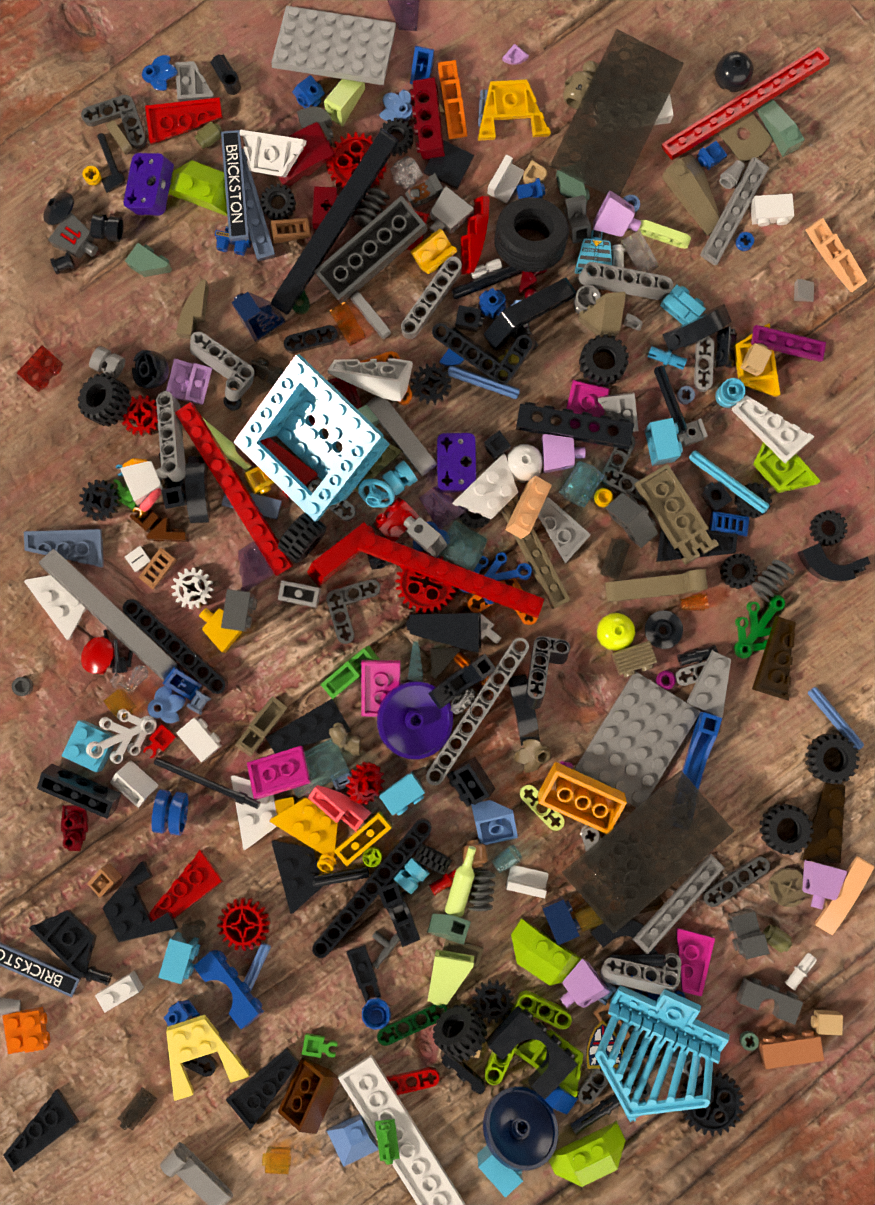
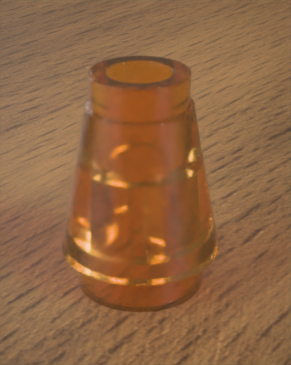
M701 592L680 599L682 610L705 611V609H709L707 593L702 594Z

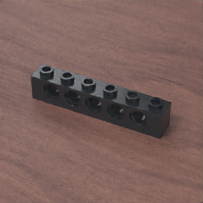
M531 402L520 404L516 430L542 435L570 437L576 441L626 450L630 448L634 424L630 423V420L619 419V421L611 420V417L601 415L599 418L592 416L593 414L588 412L577 414L573 413L574 411L570 409H562L560 411L548 405L537 407L535 403ZM539 414L543 419L540 422H535L532 417ZM559 418L562 423L555 426L551 423V420ZM577 421L580 423V427L573 429L570 423ZM595 424L599 427V431L591 432L589 426ZM615 428L618 434L612 436L608 433V429Z

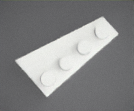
M746 395L732 407V411L784 463L789 461L814 438L810 433H805L800 430V427L790 424L782 416L767 410V407Z

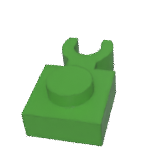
M114 479L113 481L118 484L117 489H119V492L117 494L122 498L118 501L132 510L136 508L137 504L134 502L128 486L126 485L123 488V484L119 480Z
M306 1033L302 1055L321 1058L323 1052L328 1057H335L336 1052H331L329 1047H337L338 1042L331 1040L326 1043L324 1042L325 1036Z

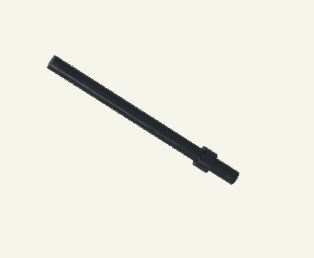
M158 757L154 760L155 765L233 798L239 804H246L256 809L260 807L261 802L248 797V794L244 792H236Z

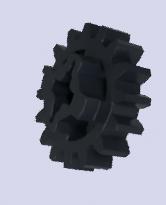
M426 363L425 369L419 366V373H413L416 379H411V383L415 384L411 386V391H416L414 397L420 396V403L426 400V405H429L430 401H433V404L436 405L438 399L441 402L444 401L443 395L449 396L446 390H451V385H448L451 382V378H446L449 372H442L443 366L437 369L436 363L432 367H429L428 363ZM425 374L424 380L419 382L420 378ZM429 381H432L434 384L433 388H430V385H428ZM444 386L442 391L437 394V390ZM425 391V392H427L428 394H430V396H427V395L423 394L422 392Z
M96 479L94 484L88 482L89 488L83 487L82 489L85 493L79 494L83 498V501H80L79 504L84 505L81 511L87 512L86 517H92L95 521L99 519L100 521H106V517L112 519L111 513L117 514L118 511L115 508L121 507L117 500L122 498L116 495L119 489H113L114 484H108L106 480L100 482V480ZM99 488H104L107 491L102 492L101 490H99ZM94 509H96V510L98 509V510L101 511L102 513H96V512L93 511V510H94Z
M488 979L487 985L481 982L482 988H475L478 994L472 995V999L476 1000L472 1003V1007H477L475 1013H481L480 1018L483 1020L486 1017L488 1023L494 1019L497 1024L498 1018L504 1021L505 1014H511L509 1008H514V1004L510 1002L514 1000V996L509 995L512 992L511 988L505 989V982L499 985L498 979L495 980V983ZM503 994L506 997V1004L501 1001ZM480 998L485 1001L484 1008L480 1005ZM496 998L497 1003L493 1002L490 1004L489 999L493 1000Z

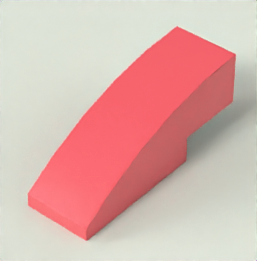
M317 785L308 797L336 823L342 819L354 831H357L372 813L363 805L351 800L350 797L327 787Z

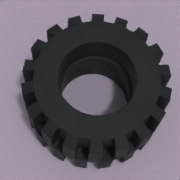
M604 334L603 337L597 335L595 339L591 338L585 344L579 359L580 372L584 373L583 377L589 379V383L595 382L597 386L601 384L608 386L609 383L614 384L622 377L629 363V353H626L627 347L621 345L622 341L620 339L616 341L615 336L612 335L609 338L608 334ZM598 352L609 353L614 359V366L607 370L600 369L593 361L594 354Z
M105 373L95 374L93 378H88V382H85L83 388L79 391L78 401L80 403L78 408L81 409V414L102 426L115 425L118 423V420L121 421L123 415L127 414V408L131 404L129 403V400H131L130 391L126 388V385Z
M303 513L283 534L279 541L278 549L293 562L298 563L306 558L323 538L327 526L320 520L314 522L306 513Z
M833 734L818 736V739H813L811 741L813 744L807 747L809 752H805V757H808V760L805 761L806 765H809L808 771L813 773V777L827 783L840 784L842 781L850 780L849 776L856 774L854 769L859 768V765H856V761H860V757L856 756L859 752L858 749L853 747L854 743L848 741L849 739ZM831 747L836 748L841 756L840 764L834 770H828L823 762L825 752Z
M788 804L774 805V808L770 807L767 809V814L764 813L762 815L764 819L763 821L760 820L759 824L762 825V828L759 831L763 835L761 837L762 840L766 842L768 847L781 854L794 855V852L800 853L802 852L801 848L806 849L809 846L806 843L808 841L811 842L810 833L813 834L814 829H811L812 821L808 819V814L804 813L802 809ZM791 818L795 824V832L791 838L781 840L777 834V826L781 820Z
M458 1004L454 1005L453 1008L449 1007L436 1020L437 1024L433 1028L435 1044L449 1058L462 1062L463 1059L469 1060L471 1056L474 1057L477 1054L476 1052L482 1049V1044L486 1041L484 1037L487 1036V1031L485 1030L487 1027L484 1021L469 1006L466 1007L464 1004L460 1006Z

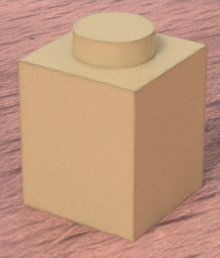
M753 344L749 348L740 368L758 376L763 372L772 351L768 350L767 346L763 344Z
M814 1010V1016H811V1026L818 1034L842 1035L843 1015L838 1011Z

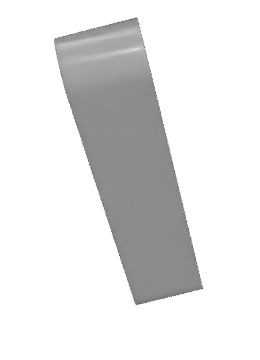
M449 257L444 262L403 320L401 330L406 339H414L419 334L460 276L462 263L459 258ZM450 265H456L458 269L455 271H451L448 269V267ZM439 280H445L447 284L445 286H440L437 284V282ZM429 295L436 296L435 301H428L426 298ZM423 310L426 314L423 317H419L416 315V312ZM412 325L415 327V330L407 332L405 327Z
M588 262L579 274V281L582 285H591L597 289L625 292V294L655 300H663L673 288V281L667 276L597 262Z
M164 391L158 395L156 400L161 468L172 481L178 482L186 474L182 423L175 414L181 407L180 403L170 392Z
M375 396L365 404L379 419L380 425L421 476H424L437 466L435 460L387 399Z

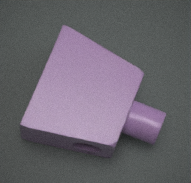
M609 190L593 221V229L622 237L627 228L637 232L641 221L633 218L635 215L633 205Z
M543 434V473L573 468L575 459L585 458V447H574V438Z
M805 860L802 890L804 893L813 895L811 907L823 910L825 898L836 900L847 871Z
M582 959L564 979L563 985L568 992L560 1000L567 1008L574 1002L584 1008L606 996L610 991L590 963Z

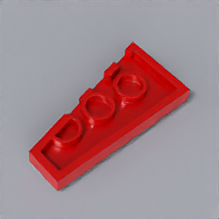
M220 97L145 105L151 146L202 127L210 121L215 122L223 119Z
M202 850L197 852L194 859L185 867L178 879L173 882L171 888L149 912L153 921L167 912H171L174 919H176L223 882Z

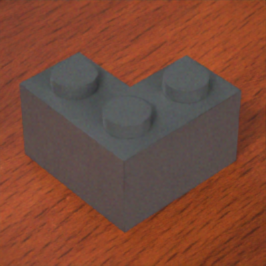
M621 493L605 507L611 518L624 528L630 540L640 548L658 534L654 527L656 525L655 521L647 515L649 513L648 509L642 504L639 506L632 496L627 497Z
M227 589L221 628L247 632V628H251L252 624L250 614H253V610L257 609L258 599H255V595L250 592Z
M750 908L728 914L730 919L727 920L730 932L733 931L734 935L732 944L734 950L738 951L739 955H742L745 959H751L770 954L765 934L759 929L754 910Z

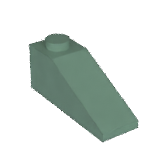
M773 99L756 109L782 157L800 148L805 140L796 123Z

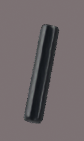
M367 866L314 875L312 876V883L314 887L364 879L369 877V869Z
M664 954L610 955V958L652 967L666 966Z

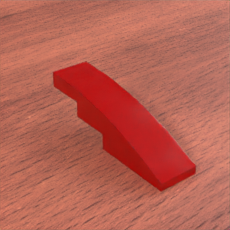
M481 196L474 199V216L467 218L468 234L461 236V275L474 273L481 256L489 218V196Z

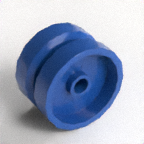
M159 790L157 792L152 812L151 825L153 833L163 834L168 829L171 835L181 836L183 834L188 814V793L176 792L172 798L170 791Z

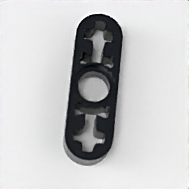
M331 325L287 336L284 340V347L287 352L296 354L331 345L337 341L338 333L336 328ZM327 331L334 333L332 335V339H328V337L325 336L327 335ZM317 333H320L321 336H325V337H322V340H323L322 342H320V338H319V335H318ZM308 335H314L316 337V342L314 344L306 343V337ZM302 337V341L304 344L303 347L301 346V343L296 344L294 349H292L291 346H288L291 340H294V342L297 343L300 342L299 338Z

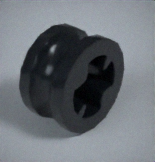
M224 397V404L229 410L236 411L241 407V398L235 401L237 404L233 406L232 404L228 405L230 401Z

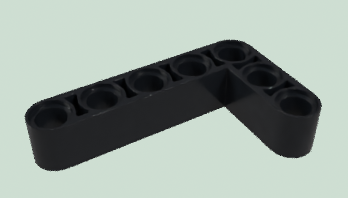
M563 278L505 309L483 335L491 347L497 350L506 344L520 327L570 301L576 296L577 292L569 280Z
M447 322L438 323L432 329L433 337L499 384H506L514 378L535 346V338L531 334H523L516 339L504 359L500 360ZM440 326L446 329L445 336L439 334ZM456 337L460 338L462 341L460 347H457L454 344V339ZM523 338L529 340L530 345L528 348L522 346L521 340ZM471 348L477 351L476 358L470 356L469 351ZM512 354H516L519 357L518 364L511 362ZM486 359L492 361L493 367L491 369L485 366ZM501 370L508 372L507 380L501 378Z

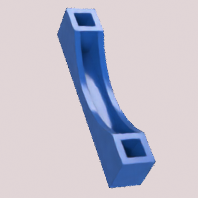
M700 712L667 819L669 825L690 830L701 778L710 751L718 735L722 721L721 717L705 712Z

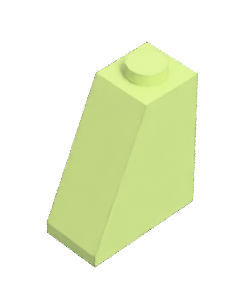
M341 79L324 101L325 110L330 115L332 121L344 126L365 90V82Z
M436 949L428 1001L435 1005L448 1004L473 968L474 956Z

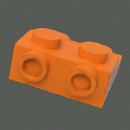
M43 1007L2 1015L8 1054L45 1050L49 1046L50 1034L46 1030L47 1014L44 1012Z

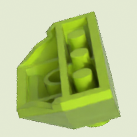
M193 160L172 172L169 195L227 216L224 172Z
M522 918L511 933L517 964L549 986L563 982L582 960V958L563 945H558L554 939Z
M617 1121L556 1150L549 1159V1163L555 1175L583 1187L618 1170L626 1140Z

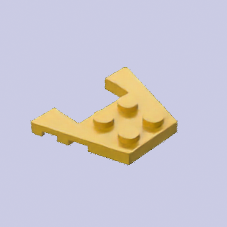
M527 79L490 81L478 141L495 140L494 120L530 118L533 137L550 136L551 131L544 121L543 113L540 112L536 104L537 100Z

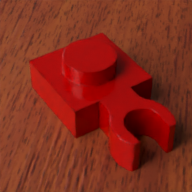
M161 724L149 738L153 743L145 747L143 753H146L148 749H152L153 755L150 759L154 758L159 748L165 751L177 736L164 724Z

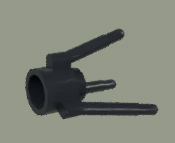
M105 629L103 630L104 638L109 640L107 630ZM114 639L115 657L112 659L110 668H112V673L128 672V667H132L133 652L129 649L127 661H125V657H119L118 641Z

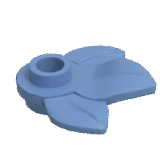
M403 89L399 95L395 93L385 94L383 96V103L386 108L379 114L380 118L385 121L391 119V122L394 121V118L399 120L401 118L403 121L409 120L413 115L410 93Z
M163 686L156 691L154 700L148 704L147 710L153 718H161L165 723H175L179 721L177 711L184 706L186 700L179 695H172V689ZM159 705L161 711L156 712L154 706Z

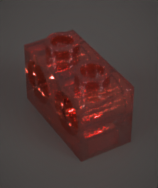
M41 345L18 370L17 374L39 392L48 386L49 380L53 376L60 373L64 364ZM51 359V364L45 367V362ZM35 373H39L38 379L32 381V376Z

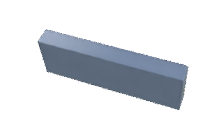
M224 493L222 506L234 509ZM249 493L264 517L278 520L282 504L281 500Z

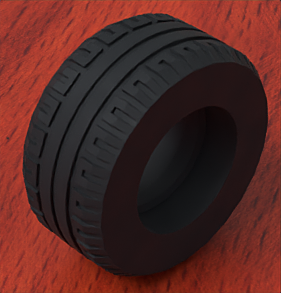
M535 197L521 198L509 203L500 213L495 230V248L500 257L517 270L524 272L544 271L557 264L562 258L568 240L569 225L565 215L553 203ZM534 229L541 232L546 239L530 241L521 237L517 231Z

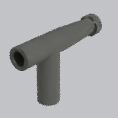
M377 930L372 935L375 940L384 946L375 962L372 963V966L376 969L379 968V965L400 941L397 933H395L390 941Z

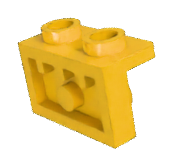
M439 228L410 252L421 270L430 274L435 272L449 257H453L457 249L451 245L443 230Z

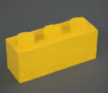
M379 811L336 847L334 852L348 866L388 832L392 825Z

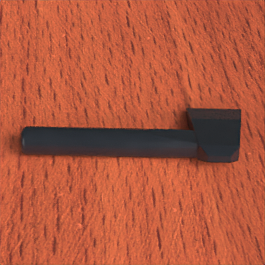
M99 133L97 138L112 175L101 179L104 189L108 193L124 184L125 178L118 171L104 133Z

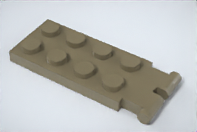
M668 464L634 484L674 549L679 548L683 554L682 562L685 565L700 557L697 549H700L705 554L718 546V542L715 539L711 540L707 534L708 526Z

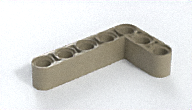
M706 569L691 570L677 575L605 583L607 602L696 593L708 589Z

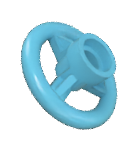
M366 479L358 487L360 497L371 507L385 508L392 505L395 500L393 489L384 481ZM375 485L381 486L387 492H382L380 489L376 488ZM365 486L369 487L368 495H366L364 492Z

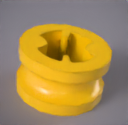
M87 166L83 170V178L89 185L100 183L101 174L96 167ZM91 172H94V174H95V175L93 176V179H90V178H89V176L91 175Z
M322 854L317 862V867L326 873H331L336 865V859L328 854Z

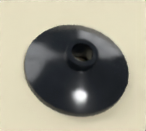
M63 192L50 199L44 210V221L48 225H57L65 220L73 209V196L68 192Z
M658 611L647 619L645 635L654 647L660 649L672 648L682 638L683 625L679 617L674 613ZM660 627H664L666 629V632L664 634L660 633Z

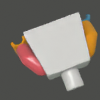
M132 458L123 465H116V469H121V473L118 476L124 477L134 502L137 506L140 505V507L133 509L134 513L140 511V515L137 517L140 519L147 516L148 510L160 497L161 490L164 489L160 480L168 476L162 471V468L155 469L151 461Z

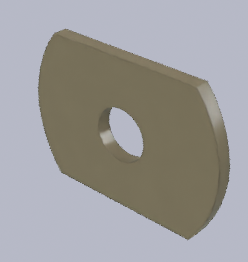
M752 112L717 133L737 159L742 162H749L754 157H760L767 150L772 139ZM746 128L750 132V137L747 140L739 139L737 137L738 129Z

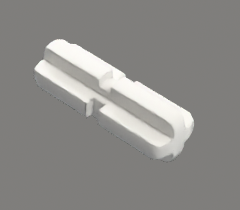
M500 259L487 262L486 265L476 266L474 273L470 274L473 279L482 277L486 273L490 274L502 269V263Z

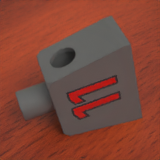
M71 212L48 239L55 248L66 253L69 252L70 255L81 258L85 252L93 257L98 251V247L92 243L95 238H92L91 232Z

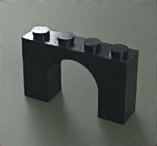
M518 1005L486 1039L488 1047L502 1060L517 1044L524 1040L535 1039L545 1044L547 1050L545 1060L528 1078L530 1086L543 1099H546L578 1065L574 1059L576 1055L568 1047L564 1049L560 1045L562 1042L556 1035L550 1036L546 1032L548 1030L542 1022L539 1021L537 1023L533 1020L534 1016L527 1008L523 1010Z

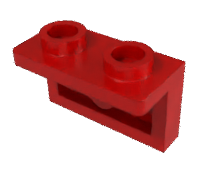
M398 497L392 505L388 506L384 513L376 517L373 525L389 540L396 542L408 529L404 526V521L409 516L416 520L419 515L406 501Z

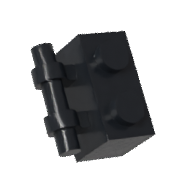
M476 757L459 765L454 772L452 770L447 773V777L450 780L449 784L456 789L459 794L458 798L461 802L465 803L466 807H469L471 804L476 805L485 800L496 789Z

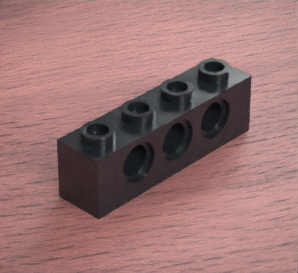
M50 764L41 772L37 785L38 790L106 819L117 810L122 794L54 764Z

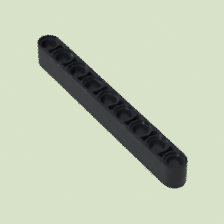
M421 818L414 823L316 939L312 946V952L316 957H326L379 895L378 890L370 892L367 885L375 883L378 889L385 887L428 837L432 827L429 820ZM426 823L428 830L424 833L419 832L417 829L418 824ZM413 838L416 844L414 847H407L405 840ZM400 853L403 856V860L395 862L392 855ZM388 868L390 875L388 877L381 876L380 869ZM356 898H362L365 901V905L358 907L354 901ZM342 914H351L352 920L345 922L342 919ZM336 928L339 930L340 935L333 937L330 935L329 930ZM317 944H325L327 950L320 952L317 949Z

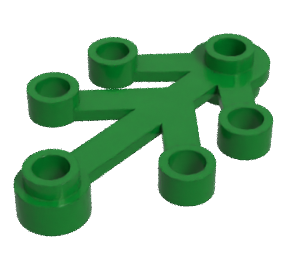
M774 595L769 597V602H767L769 608L759 622L757 618V612L760 610L759 603L754 601L747 603L746 609L749 612V621L741 616L735 620L739 640L734 645V653L737 657L746 659L753 651L765 650L768 639L762 643L753 642L757 637L770 635L772 627L765 628V626L776 611L784 608L785 600L782 596ZM780 600V604L777 607L776 602ZM755 604V609L752 611L751 606ZM743 619L744 624L740 626V621ZM750 622V634L746 638L745 628ZM746 646V651L743 653L742 648Z

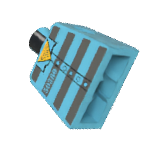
M592 230L591 239L583 240L574 273L580 274L588 262L612 265L610 241L602 240L603 232Z

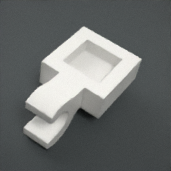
M481 614V639L483 640L487 636L497 644L501 637L491 630L494 624Z

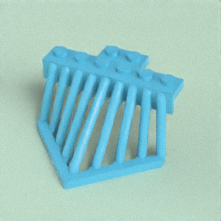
M620 985L609 1007L608 1014L611 1015V1018L596 1050L595 1057L627 1116L634 1117L708 1107L711 1098L713 1062L717 1064L720 1062L721 1051L728 1043L730 1034L696 1020L695 1018L700 1012L701 1005L666 989L663 990L658 1000L654 1001ZM622 1020V1025L608 1057L606 1048L617 1022ZM633 1025V1031L618 1068L615 1071L613 1065L616 1063L627 1031ZM644 1030L646 1032L623 1086L621 1080L638 1037ZM655 1035L657 1036L632 1099H630L629 1094L649 1043ZM669 1041L650 1097L646 1103H639L659 1051L665 1042ZM680 1046L667 1099L657 1101L673 1053ZM689 1051H691L693 1056L685 1098L675 1099L686 1057ZM702 1056L705 1058L703 1095L694 1096Z

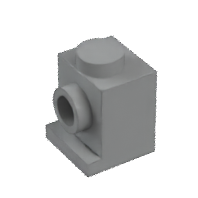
M702 419L686 424L688 428L686 433L676 434L678 442L680 441L683 447L702 441L708 436ZM688 430H693L694 435H689Z

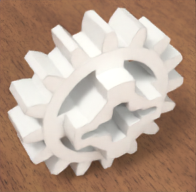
M192 567L191 572L186 568L184 569L185 574L178 572L180 578L173 579L176 585L171 586V588L175 589L176 592L172 593V596H178L176 602H183L182 607L184 608L189 604V609H193L194 605L200 609V603L207 605L206 598L212 599L209 592H213L214 589L210 588L209 585H212L213 581H207L209 575L205 574L203 576L204 571L201 569L197 573L196 568ZM194 576L191 580L184 581L187 577ZM202 581L204 582V585H205V591L202 590V586H201V582H202ZM186 585L194 586L200 592H191L189 587H187ZM181 587H183L184 590L183 596L181 594ZM201 596L200 599L191 601L194 597Z

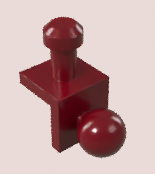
M547 270L539 272L522 271L519 295L525 294V298L537 293L538 291L533 288L537 284L536 276L541 273L544 274Z

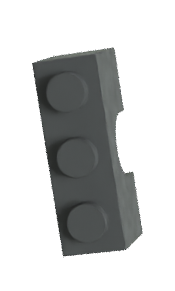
M752 976L750 979L743 977L736 996V1000L740 1004L759 1010L762 1001L773 999L775 1005L772 1014L776 1018L794 1025L796 1024L803 1002L798 998L799 995L791 991H787V993L781 992L779 987L770 983L768 986L763 985L761 980Z

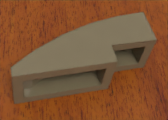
M202 279L194 288L182 309L176 331L179 338L191 339L192 334L196 332L197 321H205L209 284L206 280Z
M272 696L236 742V747L252 757L288 707Z

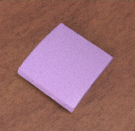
M174 358L166 391L170 392L178 400L203 405L212 368Z

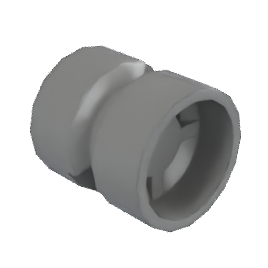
M584 285L577 291L573 303L576 313L579 314L582 310L588 311L587 307L589 305L596 304V300L601 297L596 287Z
M99 346L90 358L89 367L97 372L103 371L106 375L108 374L117 379L123 371L126 360L116 353L112 354L109 349Z

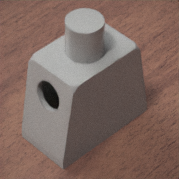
M445 187L430 212L434 223L429 229L434 233L440 228L452 234L467 221V218L473 216L474 208L448 187Z
M409 516L404 521V526L408 528L407 532L411 538L431 556L437 557L447 547V543L441 534L419 517L415 520L412 516Z

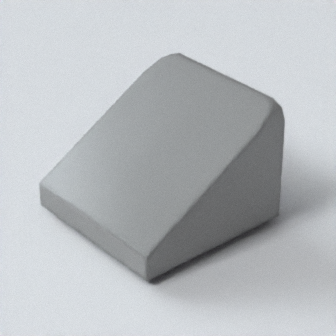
M797 279L794 283V301L813 302L814 282Z

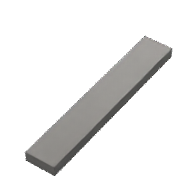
M756 157L752 158L700 254L701 257L714 266L720 261L769 169L767 165Z
M708 854L633 940L649 954L725 867L712 854Z

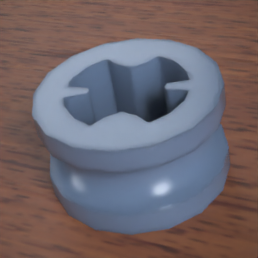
M689 386L681 387L676 395L678 402L683 405L691 403L695 397L694 390ZM682 391H685V393H690V395L688 396L689 400H687V398L683 399L681 397L683 395Z

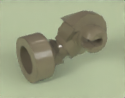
M335 723L333 728L329 729L333 743L341 749L344 748V750L349 751L351 755L360 756V736H352L347 740L343 724Z

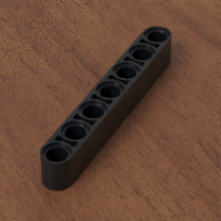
M133 599L127 600L123 604V612L214 694H222L227 691L228 681L146 606ZM135 603L137 611L132 614L129 608ZM147 616H150L152 620L149 626H145L143 622ZM160 629H164L166 632V636L163 639H159L157 635ZM177 641L180 644V649L174 652L172 644ZM189 654L194 656V662L191 665L186 663V657ZM203 667L208 669V675L205 678L200 675V670ZM217 680L223 683V687L219 691L214 688V683Z

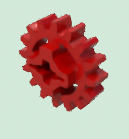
M139 395L138 399L132 396V402H129L131 403L130 407L127 408L128 412L123 415L125 420L122 422V425L127 426L126 430L128 432L132 431L134 436H137L138 432L142 437H144L145 432L152 435V429L158 430L156 424H158L157 402L155 400L151 401L149 396H146L145 399L142 395ZM145 404L149 405L153 411L147 410ZM143 412L145 416H142L141 419H139L138 416H141ZM130 421H136L138 427L133 426Z
M362 762V766L356 765V771L351 770L353 775L347 777L350 783L346 784V787L350 788L347 794L351 795V800L361 805L363 803L368 805L369 801L374 802V796L379 797L378 791L383 790V787L380 785L384 782L381 779L384 773L380 772L381 768L376 766V764Z

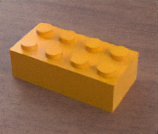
M554 762L538 792L539 804L608 835L627 803L624 792L557 762Z

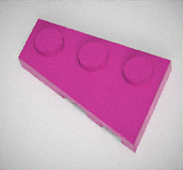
M676 928L678 956L681 960V991L702 997L715 938Z

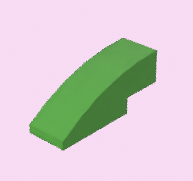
M369 645L320 684L332 699L361 677L362 660H380Z

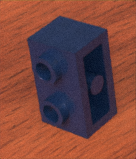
M560 897L541 906L558 945L580 936L578 930L581 929L576 918L572 919L570 912L573 910L569 900L564 901L563 897Z

